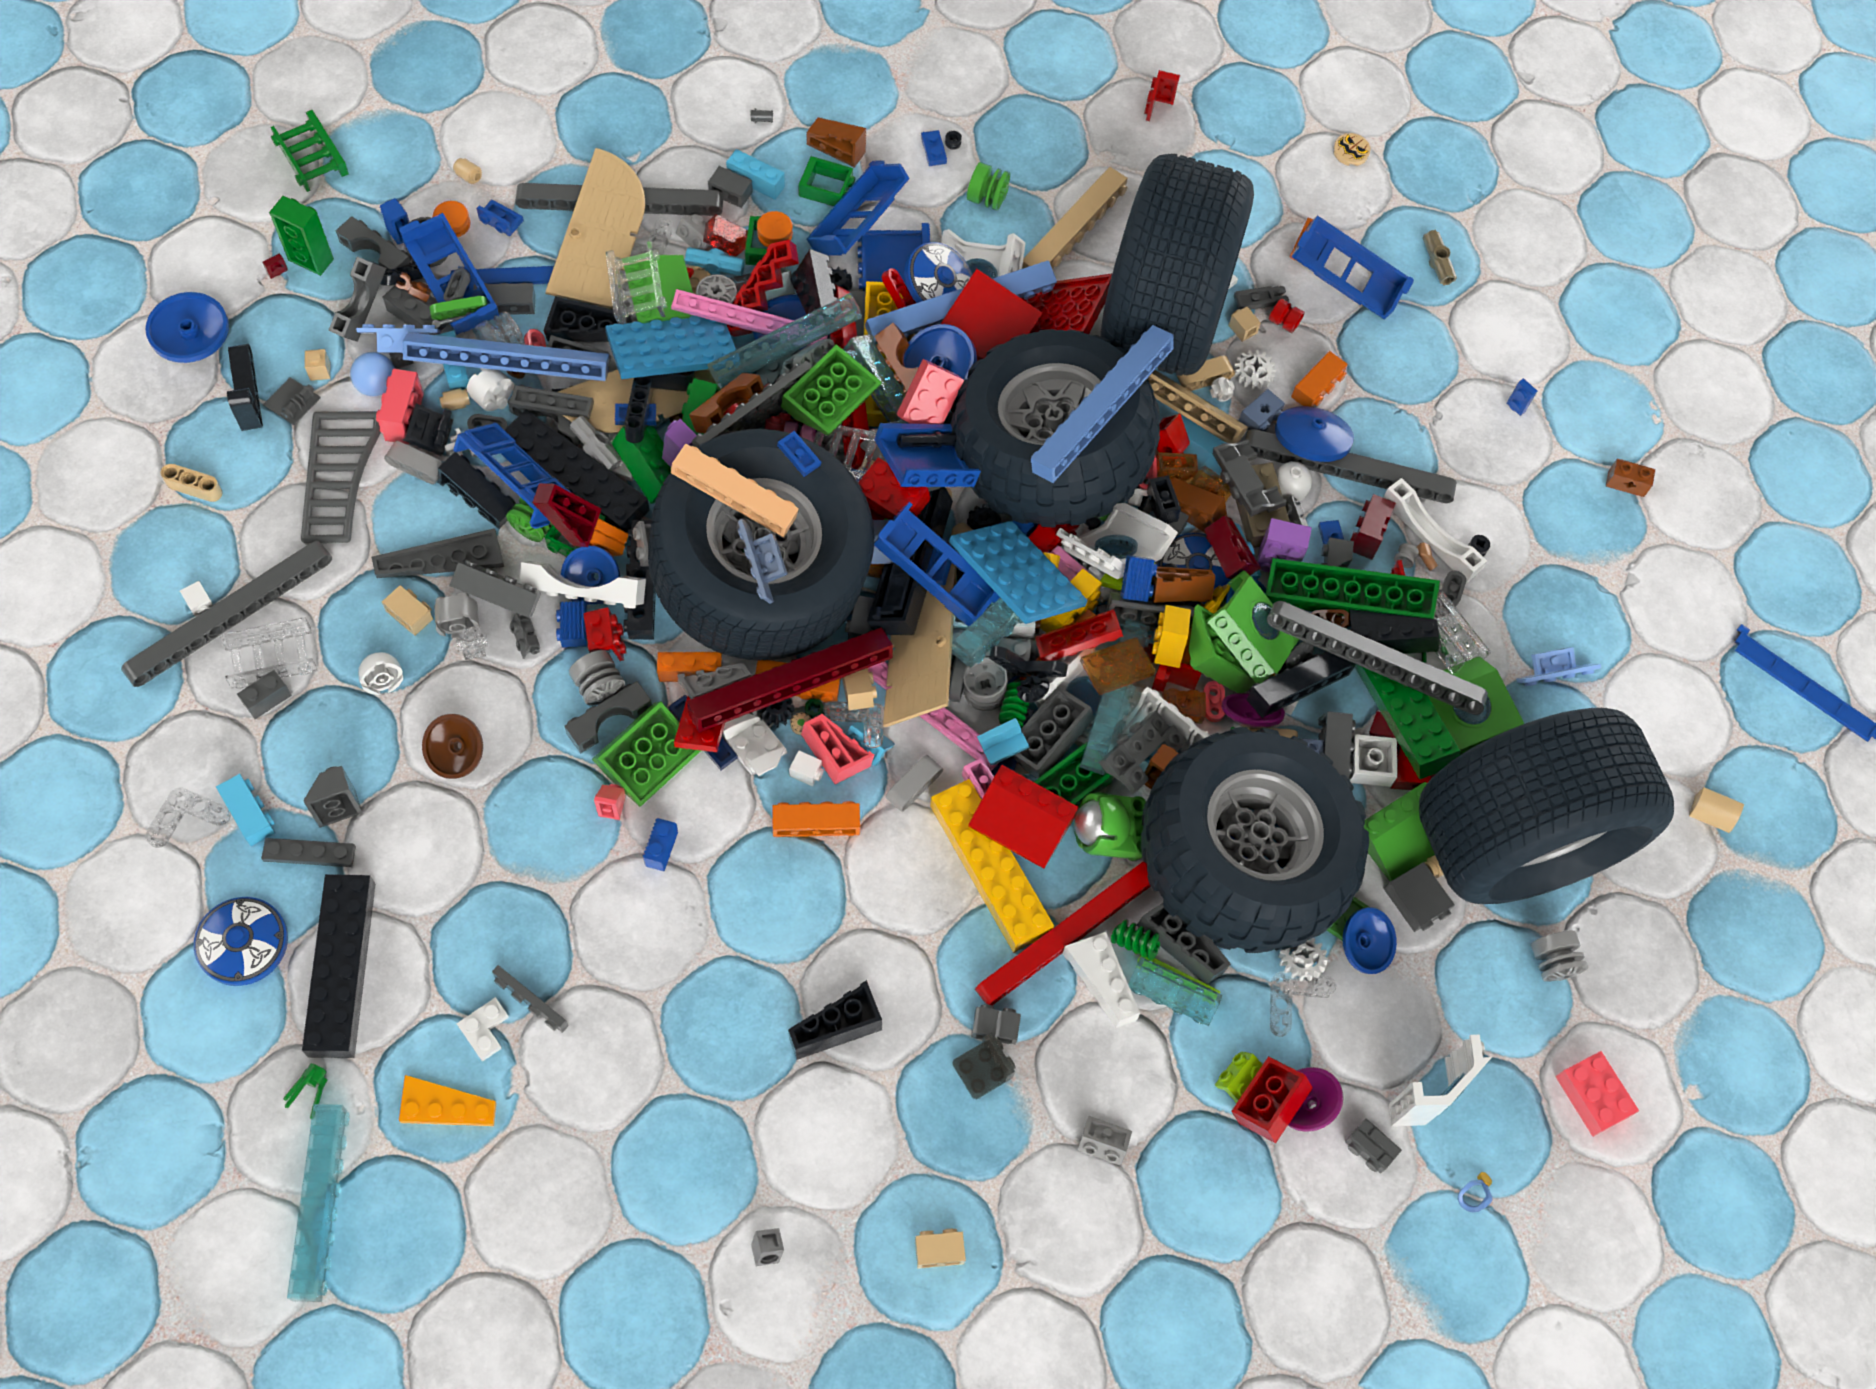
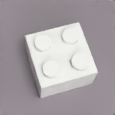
M1354 734L1351 741H1354V752L1350 756V762H1353V772L1349 774L1350 782L1391 787L1397 778L1396 738Z

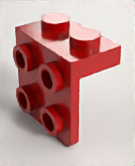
M1159 70L1157 78L1153 77L1151 84L1153 89L1149 91L1147 98L1149 103L1146 104L1144 114H1147L1146 121L1150 122L1155 101L1170 105L1174 104L1180 75Z
M608 607L583 613L589 652L612 649L619 661H624V654L627 653L625 643L621 640V635H624L622 624L618 623L616 614H612Z

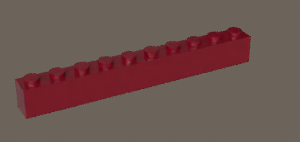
M882 627L869 631L858 637L850 638L842 643L813 652L805 657L773 667L768 671L736 681L723 688L694 697L687 701L689 716L698 732H702L893 658V644Z

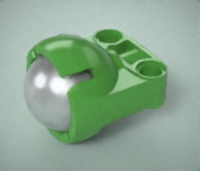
M1102 792L1087 795L1081 801L1080 809L1074 821L1075 837L1079 847L1090 855L1124 858L1132 862L1141 859L1142 814L1146 800L1141 796L1128 797Z

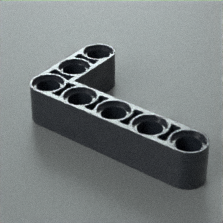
M249 344L228 347L234 389L227 391V399L231 411L241 431L262 428L263 422L251 347Z
M695 371L633 379L625 417V437L628 442L639 443L644 439L653 390L687 391L689 383H692L695 378Z

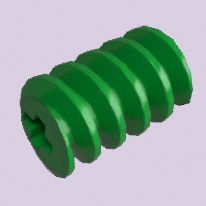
M1011 682L1007 685L1002 702L1003 706H1001V713L998 719L1002 725L1016 718L1022 729L1024 726L1022 722L1026 719L1024 715L1027 714V707H1029L1030 703L1023 702L1018 697L1016 688L1020 686V683Z
M1125 919L1115 927L1111 935V943H1117L1119 947L1125 946L1126 950H1132L1135 954L1140 953L1143 958L1148 957L1150 961L1155 959L1160 949L1159 933L1151 937L1152 930L1148 929L1144 934V927L1140 926L1136 930V923L1134 922L1128 927V919Z

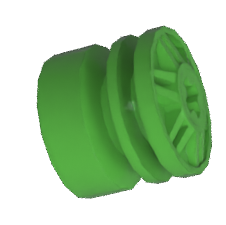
M979 162L969 183L967 200L980 204L984 197H986L985 207H990L992 204V209L999 210L1009 190L1010 172L1004 171L1002 174V170L997 169L994 175H992V166Z
M520 497L519 504H515L506 515L507 521L522 536L534 542H541L550 530L549 526H553V524L550 522L547 526L537 529L532 528L530 520L534 510Z

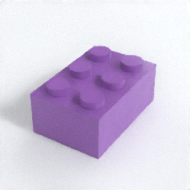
M1271 518L1257 557L1261 570L1270 572L1273 558L1302 562L1308 549L1312 527Z

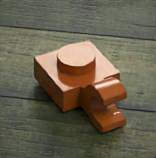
M402 272L400 277L405 279L406 283L397 281L396 286L399 289L409 291L408 294L427 302L431 294L428 285L423 282H412L410 276Z

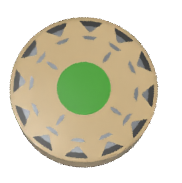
M806 713L795 714L791 719L792 731L801 735L804 723L811 720L810 716Z

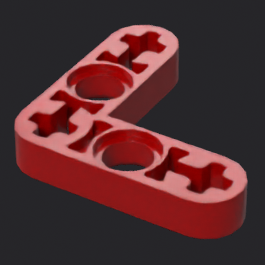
M890 268L883 272L882 281L898 309L916 304L897 270Z

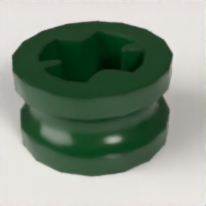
M810 699L805 704V713L811 719L824 712L823 703L818 699ZM811 706L818 708V712L814 713V711L811 710Z

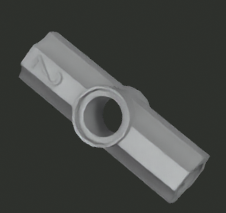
M579 416L570 424V429L584 444L583 450L589 456L596 458L611 472L621 465L622 459L609 446L608 437L604 433L596 431L584 416Z

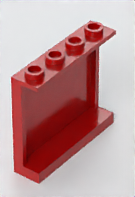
M976 269L941 324L952 325L961 329L973 342L978 361L984 359L987 351L996 345L1004 344L1018 335L1029 334L1042 315V312Z

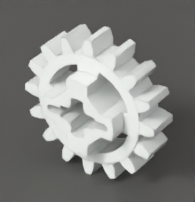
M1248 350L1247 355L1241 353V356L1237 357L1233 368L1235 371L1234 377H1239L1238 383L1244 382L1245 388L1250 385L1251 390H1254L1255 386L1261 390L1263 385L1268 387L1269 383L1273 382L1277 369H1274L1276 363H1271L1272 357H1265L1266 352L1261 355L1259 350H1256L1255 353Z
M1314 937L1299 946L1281 949L1278 956L1281 959L1280 966H1286L1284 972H1291V978L1299 976V980L1303 981V978L1307 977L1308 981H1311L1313 976L1319 978L1321 972L1325 971L1328 958L1325 957L1327 951L1321 950L1322 943L1317 945L1314 943Z

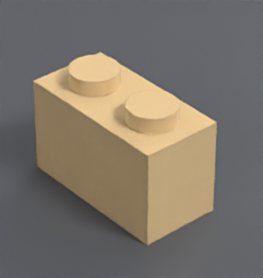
M400 585L382 601V604L389 615L416 636L433 620L430 612L432 609L426 602L418 601L413 591L410 589L405 590Z
M868 668L842 678L849 711L874 707L873 698H877L876 686L871 685L874 684L873 673L868 672Z
M955 1228L945 1229L942 1234H934V1231H922L920 1236L915 1237L917 1269L965 1264L963 1232H957Z

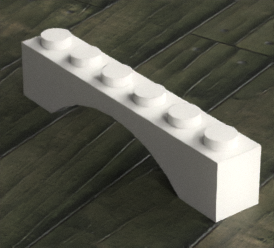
M1401 478L1387 489L1383 498L1396 502L1393 512L1420 539L1429 544L1431 549L1453 571H1460L1465 575L1466 583L1481 572L1487 560L1474 547L1454 539L1440 528L1427 513L1416 491Z
M534 561L522 562L520 584L532 585L537 588L536 591H546V595L550 596L565 594V598L568 599L584 597V601L587 602L604 600L606 605L622 603L625 608H636V605L644 604L646 579L623 576L600 587H589L576 584L564 578L550 564Z

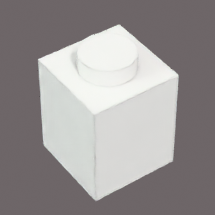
M200 581L180 590L195 617L213 606Z
M798 751L789 768L790 777L812 787L816 780L820 781L824 772L822 760Z

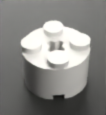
M480 368L482 372L478 375L474 374L467 384L466 390L469 396L485 411L490 412L498 408L504 409L508 405L507 401L514 390L515 384L500 370Z

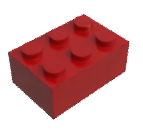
M879 457L858 482L869 507L888 520H893L902 507L909 502L913 504L909 511L917 517L930 501L929 489L927 487H901L888 463Z
M1268 1056L1231 1112L1240 1125L1277 1143L1313 1087L1306 1075Z

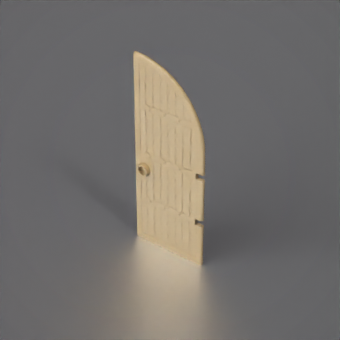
M595 148L545 293L613 309L624 274L618 273V270L625 271L623 260L630 258L636 237L630 236V234H638L645 211V194L634 170L625 161L610 152Z
M734 366L695 371L696 379L715 383L721 389L739 376ZM615 370L608 373L606 381L588 380L558 392L593 398V408L590 419H587V421L596 431L619 433L625 425H615V404L629 403L634 378L621 379L619 371ZM654 389L651 404H656V422L659 421L658 415L663 414L664 419L682 413L683 404L687 403L689 397L687 391ZM563 415L566 419H568L571 422L578 418Z
M953 563L950 567L946 585H941L948 593L956 584L957 567ZM928 591L915 634L891 635L890 641L895 649L893 650V658L888 662L886 686H892V688L886 690L883 727H888L948 706L954 614Z

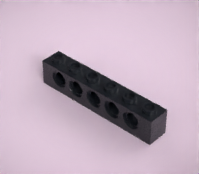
M632 520V527L628 528V540H631V546H627V558H630V564H626V576L645 578L646 584L644 604L636 605V608L624 607V611L628 613L627 619H624L623 628L624 632L628 633L629 639L654 640L655 586H653L649 566L641 567L640 562H638L639 560L636 557L637 541L633 538V528L639 521H644V524H651L652 520ZM636 615H644L641 618H635Z

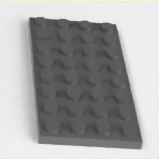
M807 361L801 365L796 364L791 368L790 373L787 375L783 373L776 380L775 384L769 383L762 390L761 394L755 393L747 404L741 403L733 414L727 413L719 424L714 423L706 430L705 434H698L692 440V446L699 447L708 440L723 434L759 429L765 425L766 419L784 411L781 408L783 395L812 366Z

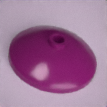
M1250 693L1231 694L1222 701L1224 713L1237 724L1250 729L1274 727L1280 724L1285 717V710L1282 708L1262 718L1246 700Z
M1316 1067L1299 1069L1297 1071L1306 1075L1313 1089L1288 1126L1298 1131H1316L1329 1125L1340 1113L1344 1100L1343 1090L1337 1078L1324 1069Z

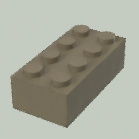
M1273 462L1251 465L1264 485L1263 490L1277 486L1282 496ZM1235 499L1246 540L1252 544L1253 548L1260 547L1271 518L1290 522L1285 506L1269 513L1263 511L1251 517L1244 505H1240L1238 500Z

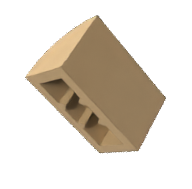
M1703 787L1695 795L1689 816L1730 833L1740 818L1744 804Z

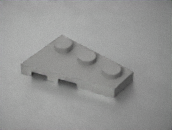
M744 663L718 667L714 672L704 673V670L696 671V675L685 677L683 673L678 674L677 677L689 698L693 699L715 689L728 686L736 681L752 677Z

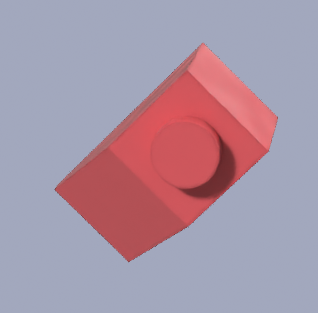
M616 784L601 786L594 799L598 816L620 820L626 798L624 788Z

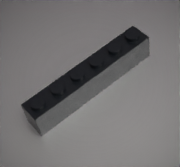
M1325 651L1321 655H1314L1306 662L1301 661L1292 669H1285L1277 676H1270L1265 682L1254 684L1250 688V694L1246 700L1264 718L1349 676L1356 664Z

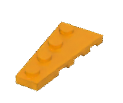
M405 1075L399 1122L494 1126L497 1103L490 1099Z

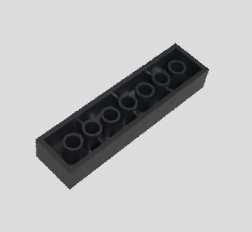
M527 409L504 430L552 478H556L571 493L601 508L600 514L606 517L607 523L628 533V528L632 527V520H641L650 511L647 497Z
M945 487L933 490L924 523L941 539L943 538L953 503ZM926 540L918 547L914 562L925 573L927 572L934 548ZM884 564L867 621L873 630L882 627L886 635H914L927 590L912 577H910L902 610H895L894 614L881 615L880 620H875L872 617L875 607H882L893 564Z
M325 874L302 1052L308 1058H355L376 885L370 875Z

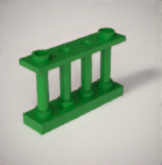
M313 110L305 112L308 119L305 121V124L281 134L272 126L273 135L270 136L274 145L280 147L296 173L295 179L298 185H303L307 192L310 191L307 181L332 170H338L342 177L349 174L345 161ZM307 131H314L315 133L313 137L290 147H287L284 143L285 140ZM315 144H322L323 146L321 147L322 150L296 161L291 155ZM323 157H330V163L303 174L300 167Z

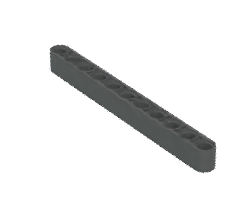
M520 183L517 185L515 204L522 209L574 211L582 185ZM643 187L645 214L719 216L723 211V194L717 190Z
M1255 429L1249 430L1246 433L1245 440H1249V445L1259 458L1283 464L1291 461L1299 462L1311 471L1388 489L1402 478L1416 491L1420 498L1441 503H1451L1454 501L1457 482L1450 477L1353 453H1348L1344 458L1331 462L1312 461L1287 450L1278 441L1276 434Z
M320 541L308 544L126 661L121 667L122 672L134 687L146 684L326 567L332 561V556Z
M1277 601L1271 607L1267 622L1271 627L1467 713L1479 715L1484 711L1488 693L1482 687L1286 602Z

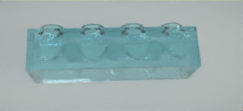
M999 598L952 642V654L971 668L976 663H981L991 647L998 646L1000 640L1004 636L1008 637L1014 630V627L1018 623H1023V621Z
M1140 957L1128 983L1129 988L1135 994L1144 995L1152 999L1156 1004L1165 1005L1175 1013L1184 1014L1192 1018L1196 1023L1207 1026L1210 1025L1222 998V994L1143 957Z

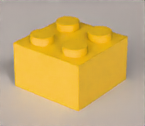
M1166 605L1164 613L1160 612L1158 629L1156 628L1153 639L1152 654H1155L1154 663L1180 668L1188 638L1190 609Z

